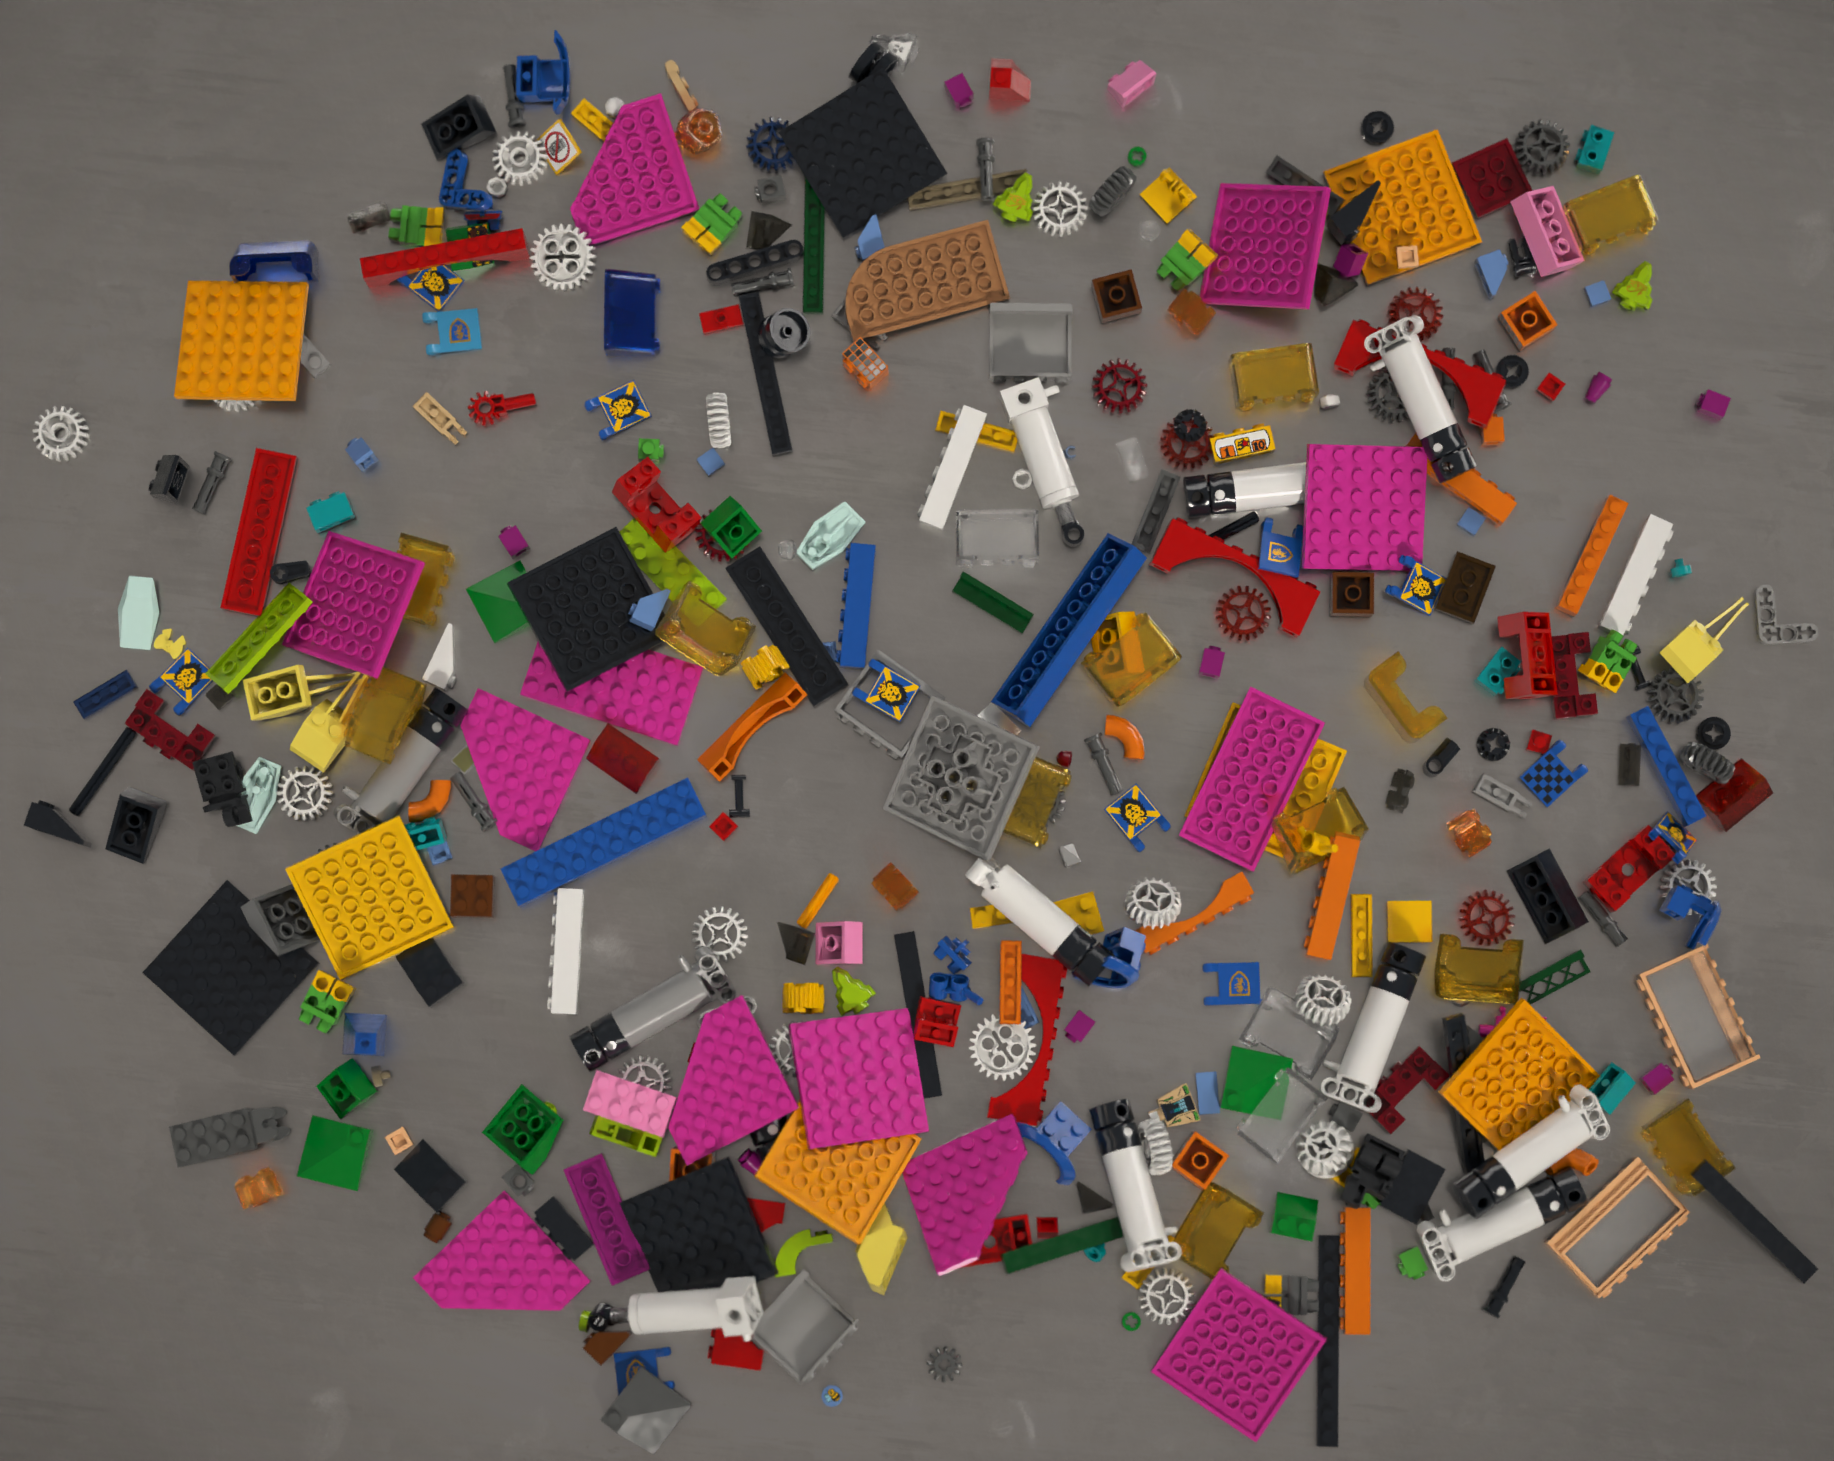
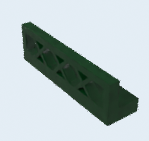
M964 571L952 590L956 595L1021 634L1024 633L1034 615Z
M1582 950L1566 956L1505 989L1513 1005L1517 1003L1514 995L1521 991L1529 993L1527 1002L1531 1005L1590 973L1583 959L1585 956ZM1579 960L1584 971L1579 974L1569 972L1571 964ZM1556 972L1565 974L1564 980L1560 984L1551 982L1552 976ZM1568 975L1573 976L1572 978L1567 980ZM1539 981L1547 983L1545 992L1542 994L1533 992L1535 983Z

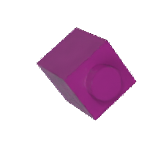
M963 73L944 82V88L955 108L961 106V108L972 102L974 93Z
M1355 244L1341 245L1333 267L1344 277L1360 275L1368 253Z
M1708 389L1704 394L1701 393L1696 403V405H1699L1697 412L1721 420L1726 413L1731 398Z
M509 525L500 531L501 534L498 537L512 559L530 549L516 525L513 527Z
M1216 646L1204 648L1198 674L1219 678L1225 652H1222L1221 648Z
M1078 1010L1064 1029L1066 1032L1065 1037L1073 1043L1076 1041L1081 1042L1096 1022Z
M1658 1063L1639 1078L1651 1095L1657 1094L1675 1079L1672 1077L1674 1073L1667 1064L1663 1065L1662 1063Z

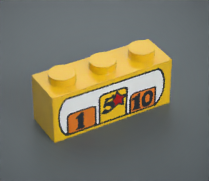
M1264 423L1252 426L1253 429L1250 430L1238 428L1228 435H1225L1224 432L1213 434V438L1209 439L1213 464L1219 465L1273 453L1276 448L1270 425L1265 426Z

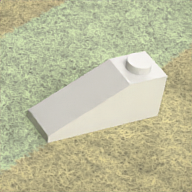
M448 623L422 678L423 681L444 691H447L448 687L452 688L456 681L454 676V626Z

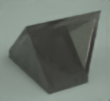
M751 211L746 247L758 250L769 247L792 224L770 214Z
M1320 263L1317 264L1314 297L1324 307L1358 286V283L1351 276L1344 277L1339 274L1338 270Z
M777 921L786 952V959L805 965L816 934Z
M1078 1181L1076 1183L1082 1214L1109 1209L1114 1205Z

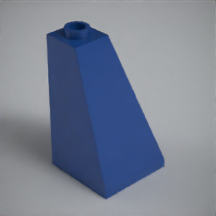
M345 1013L342 1054L384 1056L387 1015Z

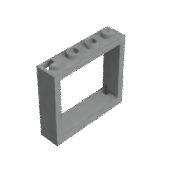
M877 650L871 658L920 685L919 691L928 698H931L933 695L945 700L942 694L880 650ZM867 664L835 708L836 717L845 724L849 721L854 725L852 729L863 736L865 733L870 736L871 739L869 741L877 747L884 746L888 749L886 753L894 759L898 757L903 759L917 728L900 750L844 710L853 698V690L860 688L873 670Z

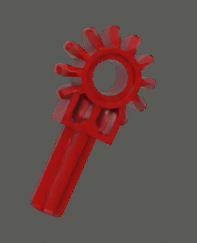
M484 391V397H481L479 392L476 393L477 400L471 397L470 401L474 405H468L467 408L472 411L469 414L470 418L476 417L474 420L476 424L482 419V425L486 426L487 420L493 425V417L499 420L500 417L508 415L507 410L535 405L536 400L534 393L504 398L503 394L496 395L495 393L488 397V391ZM483 404H489L491 409L487 413L480 412V407Z

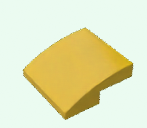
M1387 901L1388 942H1433L1432 901Z

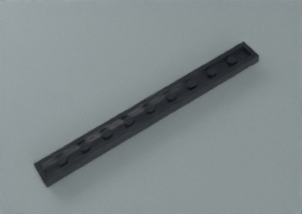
M1318 1235L1319 1292H1317V1300H1319V1311L1317 1312V1332L1327 1339L1317 1353V1447H1338L1340 1235Z

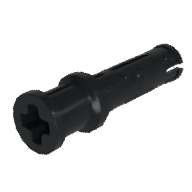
M1517 1256L1513 1257L1499 1286L1491 1292L1492 1296L1487 1306L1483 1307L1482 1310L1499 1319V1313L1504 1303L1508 1302L1507 1296L1526 1263L1524 1260Z

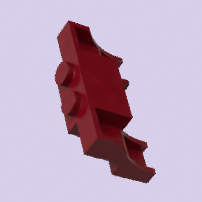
M1589 632L1552 636L1558 695L1551 696L1554 720L1597 715L1596 693L1579 695L1575 655L1591 653Z
M146 689L124 724L143 736V742L153 748L155 745L161 749L159 753L169 760L171 757H174L194 771L192 762L203 758L215 735L197 723L190 735L186 736L156 715L165 701Z
M1420 1046L1402 1063L1397 1061L1390 1068L1392 1073L1387 1078L1383 1075L1379 1079L1374 1092L1381 1099V1108L1375 1113H1367L1389 1134H1392L1406 1120L1394 1107L1422 1079L1433 1090H1436L1450 1076ZM1373 1097L1366 1101V1106L1372 1107L1375 1104Z

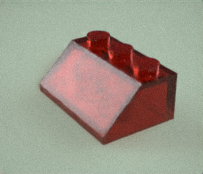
M609 723L600 733L586 757V760L635 794L639 792L660 762L657 756Z
M1742 758L1734 763L1736 769L1728 783L1719 784L1712 781L1696 795L1704 811L1725 832L1773 794L1767 779Z

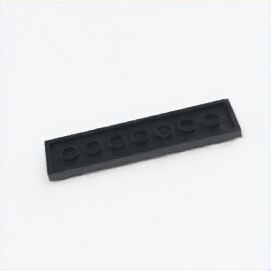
M760 546L725 568L772 643L778 647L789 664V669L795 679L808 694L807 697L813 707L849 685Z

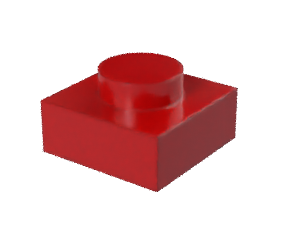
M1549 372L1536 390L1551 401H1554L1565 386V383Z
M1532 729L1526 750L1544 755L1549 749L1552 735Z
M722 812L709 828L725 841L738 828V825Z
M1037 1217V1238L1058 1236V1217Z

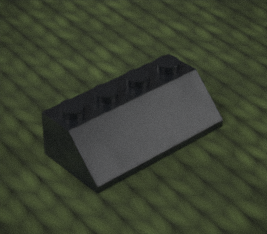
M1550 848L1507 870L1545 944L1589 922Z

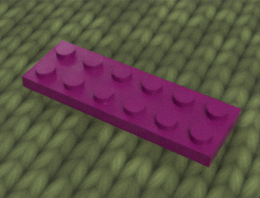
M598 1154L564 1169L565 1176L611 1285L613 1286L650 1270L641 1246L632 1233L620 1206L622 1199L603 1154Z

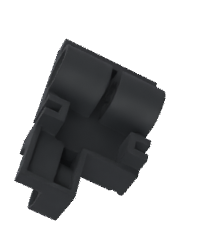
M233 751L192 762L203 802L209 801V805L203 807L204 813L223 808L222 817L227 827L253 821L246 799L248 794L242 796L241 793L246 791V787L243 788L242 785L244 778L241 764L235 760Z
M1369 1133L1366 1134L1350 1171L1352 1173L1346 1177L1345 1187L1340 1199L1354 1209L1360 1207L1365 1193L1384 1200L1390 1193L1389 1189L1393 1186V1180L1402 1168V1158L1405 1151Z

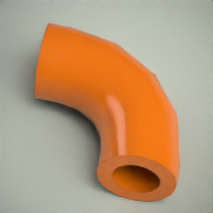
M1107 715L1105 735L1114 736L1121 740L1124 746V758L1144 760V741L1137 727L1125 718Z
M431 780L430 791L426 798L421 801L409 802V822H420L440 813L449 799L451 781Z
M1574 1149L1547 1168L1545 1172L1548 1175H1552L1570 1166L1572 1169H1576L1583 1175L1588 1176L1597 1168L1599 1161L1596 1157L1582 1149Z

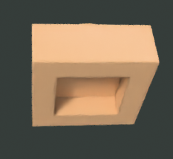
M1417 246L1396 248L1398 269L1419 267Z
M404 1127L385 1137L394 1155L414 1145Z

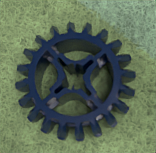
M770 117V123H766V120L762 119V126L758 123L755 124L757 131L750 129L752 136L747 137V141L750 144L746 145V148L751 150L748 156L754 157L752 160L754 164L760 161V169L767 165V172H770L771 167H774V171L778 172V166L786 170L785 163L792 166L791 158L794 159V157L788 151L786 155L778 158L779 151L786 149L787 146L783 139L776 135V130L781 131L789 125V121L786 120L781 124L780 117L777 118V122H774L773 117ZM767 131L770 132L767 139L757 143L762 134ZM772 136H774V140L776 141L775 153L773 151V148L771 147L773 141ZM758 149L770 152L772 159L764 157Z

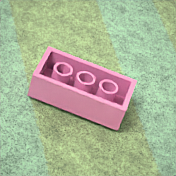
M1554 186L1526 192L1511 201L1514 213L1541 277L1569 270L1584 261Z
M597 1070L583 1110L664 1137L677 1097Z

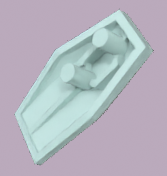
M844 501L813 523L796 554L813 570L842 553L866 522Z
M129 575L118 606L120 647L151 649L160 613L154 578Z
M259 757L246 773L242 781L243 788L246 787V791L241 793L242 796L248 794L246 799L253 821L237 825L238 827L255 834L258 833L276 802V792L278 791L282 770L281 765Z

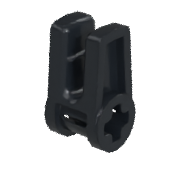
M1525 236L1520 240V247L1524 257L1519 255V247H1517L1516 240L1509 239L1508 247L1514 276L1520 277V274L1525 273L1535 274L1536 263Z
M307 561L275 564L270 570L271 578L279 585L308 578L311 574ZM278 570H282L285 573L281 579L275 576L278 574Z

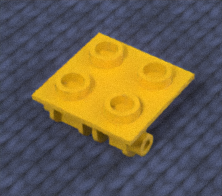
M1170 167L1167 170H1163L1160 176L1139 194L1167 224L1197 198Z

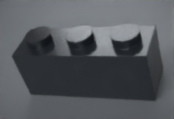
M555 1196L551 1197L534 1212L536 1215L535 1221L541 1228L545 1226L550 1231L548 1236L555 1244L560 1243L563 1247L561 1252L568 1260L571 1258L574 1261L577 1260L594 1245V1242Z

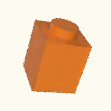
M1493 414L1488 428L1480 427L1481 445L1502 444L1505 441L1503 417H1497V414Z

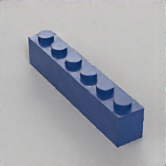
M851 543L850 548H846L845 560H849V569H844V581H847V589L842 591V601L846 602L845 609H841L840 621L844 622L843 630L839 629L838 642H842L841 650H837L836 662H840V668L860 670L865 668L876 545Z
M1649 706L1627 716V721L1682 825L1686 827L1706 817L1700 802Z

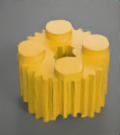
M765 645L757 650L758 655L753 658L750 656L741 662L742 670L756 690L763 687L761 684L763 682L775 681L784 674L783 669L790 667L777 646L771 645L768 647Z
M783 983V1013H824L823 984L796 983L794 985V983Z

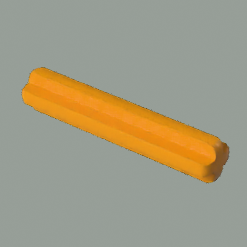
M829 873L797 920V924L802 928L806 929L838 883L839 878L834 874Z

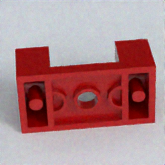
M646 457L617 479L612 493L666 553L694 532L702 517L689 502L682 508L677 505L657 482L661 471L649 457ZM655 505L659 508L660 512L654 514L649 510V507Z
M1519 612L1498 616L1499 637L1517 636V638H1520L1519 645L1522 656L1523 675L1504 678L1506 699H1536L1558 695L1549 613Z
M1649 825L1640 829L1582 882L1610 913L1617 911L1631 898L1630 896L1639 887L1672 861V857L1675 855L1660 836L1654 841L1648 836L1652 830ZM1624 864L1632 866L1633 872L1630 876L1623 874L1622 867Z
M1028 1214L994 1219V1226L989 1235L995 1238V1245L987 1248L983 1244L980 1249L979 1258L960 1268L1002 1261L1000 1254L1031 1245L1032 1238Z

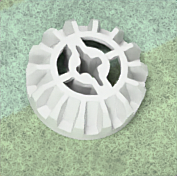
M1320 1120L1319 1124L1308 1125L1309 1129L1305 1133L1301 1132V1139L1296 1144L1298 1149L1297 1158L1308 1173L1318 1178L1327 1179L1342 1174L1350 1166L1354 1157V1143L1349 1133L1343 1126L1338 1125L1334 1121L1326 1122ZM1320 1132H1325L1324 1136L1318 1137L1317 1139L1312 1138L1314 1135ZM1329 1134L1334 1136L1336 1140V1146H1334L1332 1142L1329 1140ZM1308 1146L1317 1153L1316 1158L1311 1156Z

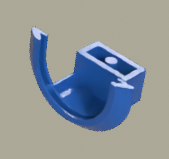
M554 30V43L558 48L560 59L540 60L537 55L517 56L516 96L521 102H553V111L556 115H560L569 100L570 64L566 43L557 30Z
M1685 885L1681 887L1676 886L1670 889L1660 911L1676 920L1685 918L1689 909L1701 914L1702 916L1689 936L1685 947L1694 950L1697 943L1705 947L1720 918V904L1717 900L1712 902L1703 895L1698 897L1692 894L1693 890Z
M1126 927L1106 934L1103 946L1112 952L1115 957L1108 956L1104 958L1105 961L1102 966L1112 970L1111 978L1098 976L1092 984L1108 988H1125L1135 983L1139 979L1140 958L1145 950L1146 944L1144 941L1146 935ZM1072 971L1073 977L1079 979L1077 976L1073 974L1074 971Z
M1060 1101L1036 1129L1025 1123L1017 1122L1022 1137L1040 1145L1056 1161L1061 1172V1176L1056 1182L1062 1185H1070L1075 1180L1076 1174L1068 1156L1092 1129Z

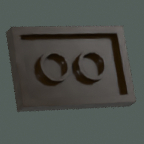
M1457 551L1435 610L1474 624L1496 566Z

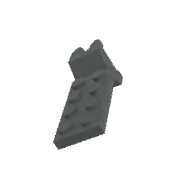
M282 1107L258 1108L254 1110L244 1108L170 1126L169 1130L177 1167H184L258 1149V1144L285 1138L291 1129L285 1126L277 1127L276 1119L282 1118L287 1111Z

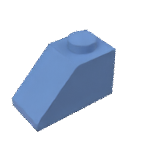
M872 215L857 240L858 246L855 247L857 259L861 258L862 262L876 251L885 248L876 215Z
M1500 249L1480 256L1475 260V265L1489 300L1496 295L1507 270L1508 260L1506 255L1501 253Z
M362 437L359 439L354 438L347 444L346 452L362 472L378 460Z
M665 589L639 599L637 604L633 603L628 612L631 615L629 621L652 631L670 594V590Z

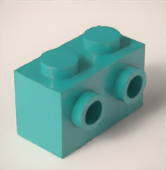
M1592 124L1588 130L1585 129L1581 141L1584 142L1582 149L1578 148L1574 159L1578 161L1576 167L1599 175L1603 169L1615 132Z
M334 492L329 495L328 499L312 501L310 506L306 507L317 533L356 518L345 492Z
M1500 647L1475 679V682L1493 696L1497 693L1502 694L1504 692V678L1516 676L1521 669L1519 664L1522 661L1505 648Z
M435 817L424 819V823L415 824V822L405 824L416 850L442 844L446 841L447 836L441 818L435 819Z
M1611 1062L1589 1090L1597 1097L1602 1110L1610 1115L1636 1082L1625 1070Z

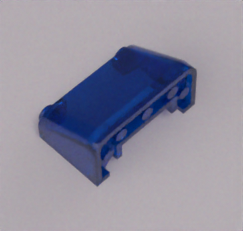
M308 240L243 243L236 248L230 260V277L234 282L247 281L251 275L257 274V264L292 263V267L298 273H304L307 276L308 282H319L318 250L316 245Z
M605 269L604 351L606 356L656 357V351H659L660 348L659 338L655 337L656 290H660V278H657L656 274Z

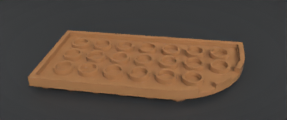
M984 220L891 245L876 251L864 260L854 272L845 296V315L852 341L855 342L859 337L866 339L987 306L990 303L1009 300V292L989 221Z

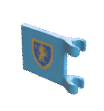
M477 308L424 312L422 314L424 323L438 322L440 344L426 345L427 355L482 349Z

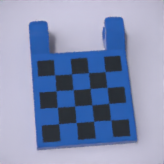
M1557 740L1544 755L1520 776L1522 781L1546 807H1549L1572 784L1588 772V768L1583 764L1578 765L1571 772L1556 756L1566 748V744L1562 740Z

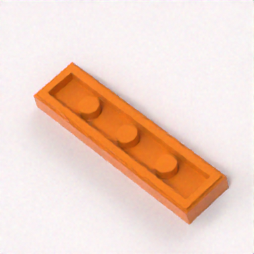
M1001 940L1000 1024H1021L1022 941Z

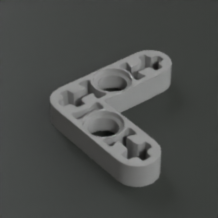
M1764 584L1755 590L1756 627L1760 643L1764 645L1809 643L1818 637L1819 630L1813 623L1777 625L1773 588ZM1763 589H1765L1766 593H1769V596L1766 597V604L1770 602L1771 606L1764 605L1760 607V604L1764 603L1763 596L1759 595ZM1763 609H1768L1771 612L1770 620L1761 618L1760 613ZM1797 627H1799V632L1806 631L1807 627H1809V630L1813 631L1814 634L1810 638L1806 634L1800 635V639H1797ZM1786 628L1793 631L1794 635L1790 640L1783 637V630ZM1776 629H1779V640H1777V636H1772L1769 638L1768 641L1767 638L1763 637L1762 635L1766 632V630H1768L1769 633H1776Z

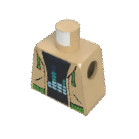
M1187 1083L1157 1099L1159 1108L1148 1112L1150 1119L1164 1120L1166 1127L1200 1121Z

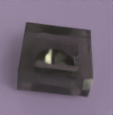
M217 684L205 694L219 711L235 697L231 692L229 694L226 693Z

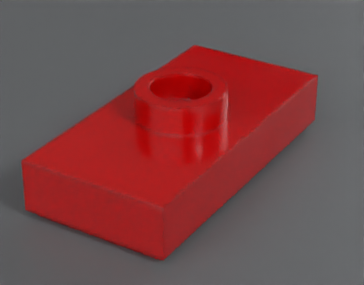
M739 304L699 313L704 334L744 325Z

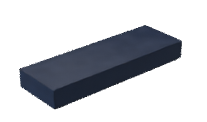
M126 669L73 702L85 720L138 687Z

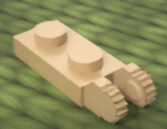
M673 60L667 61L665 63L666 73L690 116L697 114L696 106L699 104L694 95L690 96L686 89L689 86L684 77H679L678 65Z
M428 392L412 406L454 445L458 443L457 438L447 431L452 425L461 435L465 436L467 434V431L456 422L457 420Z

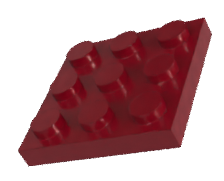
M1508 138L1451 163L1477 219L1510 205L1512 200L1526 192L1533 191Z

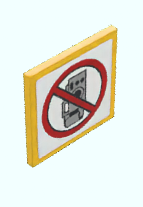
M561 118L537 139L542 141L540 147L546 148L543 154L548 156L546 160L556 175L582 153Z

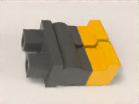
M1265 1274V1294H1285V1296H1267L1281 1301L1280 1308L1291 1315H1307V1313L1319 1311V1300H1307V1292H1319L1318 1280L1308 1279L1307 1276Z

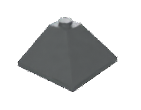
M293 884L253 898L241 906L249 926L277 956L320 940Z
M641 1366L601 1418V1421L619 1435L655 1454L692 1404Z

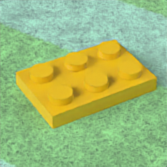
M1093 891L1053 902L1090 935L1104 932Z

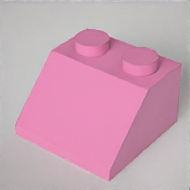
M1141 60L1136 63L1134 61L1129 63L1124 68L1125 72L1121 75L1115 74L1108 80L1107 90L1122 108L1154 84L1156 72Z
M839 921L816 923V964H862L863 922Z

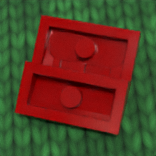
M920 996L913 1039L954 1047L959 1028L956 1025L961 1005Z

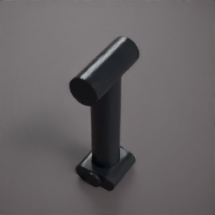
M1639 646L1636 647L1633 653L1634 656L1641 653ZM1636 659L1634 663L1632 662L1631 668L1638 683L1635 686L1636 690L1639 691L1651 686L1649 680H1645Z
M731 775V780H735V809H729V818L750 817V809H744L743 780H746V775Z

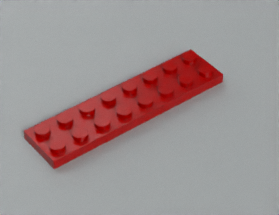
M260 448L255 450L221 609L254 616L262 615L271 579L270 570L275 561L297 456Z

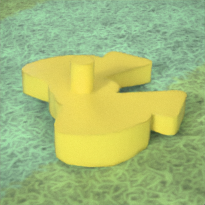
M172 629L162 630L163 634H160L155 639L154 648L163 649L176 660L183 653V645H186V641L182 635L173 643L172 640H169Z

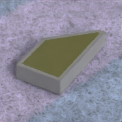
M464 746L450 760L464 775L475 766L468 746Z

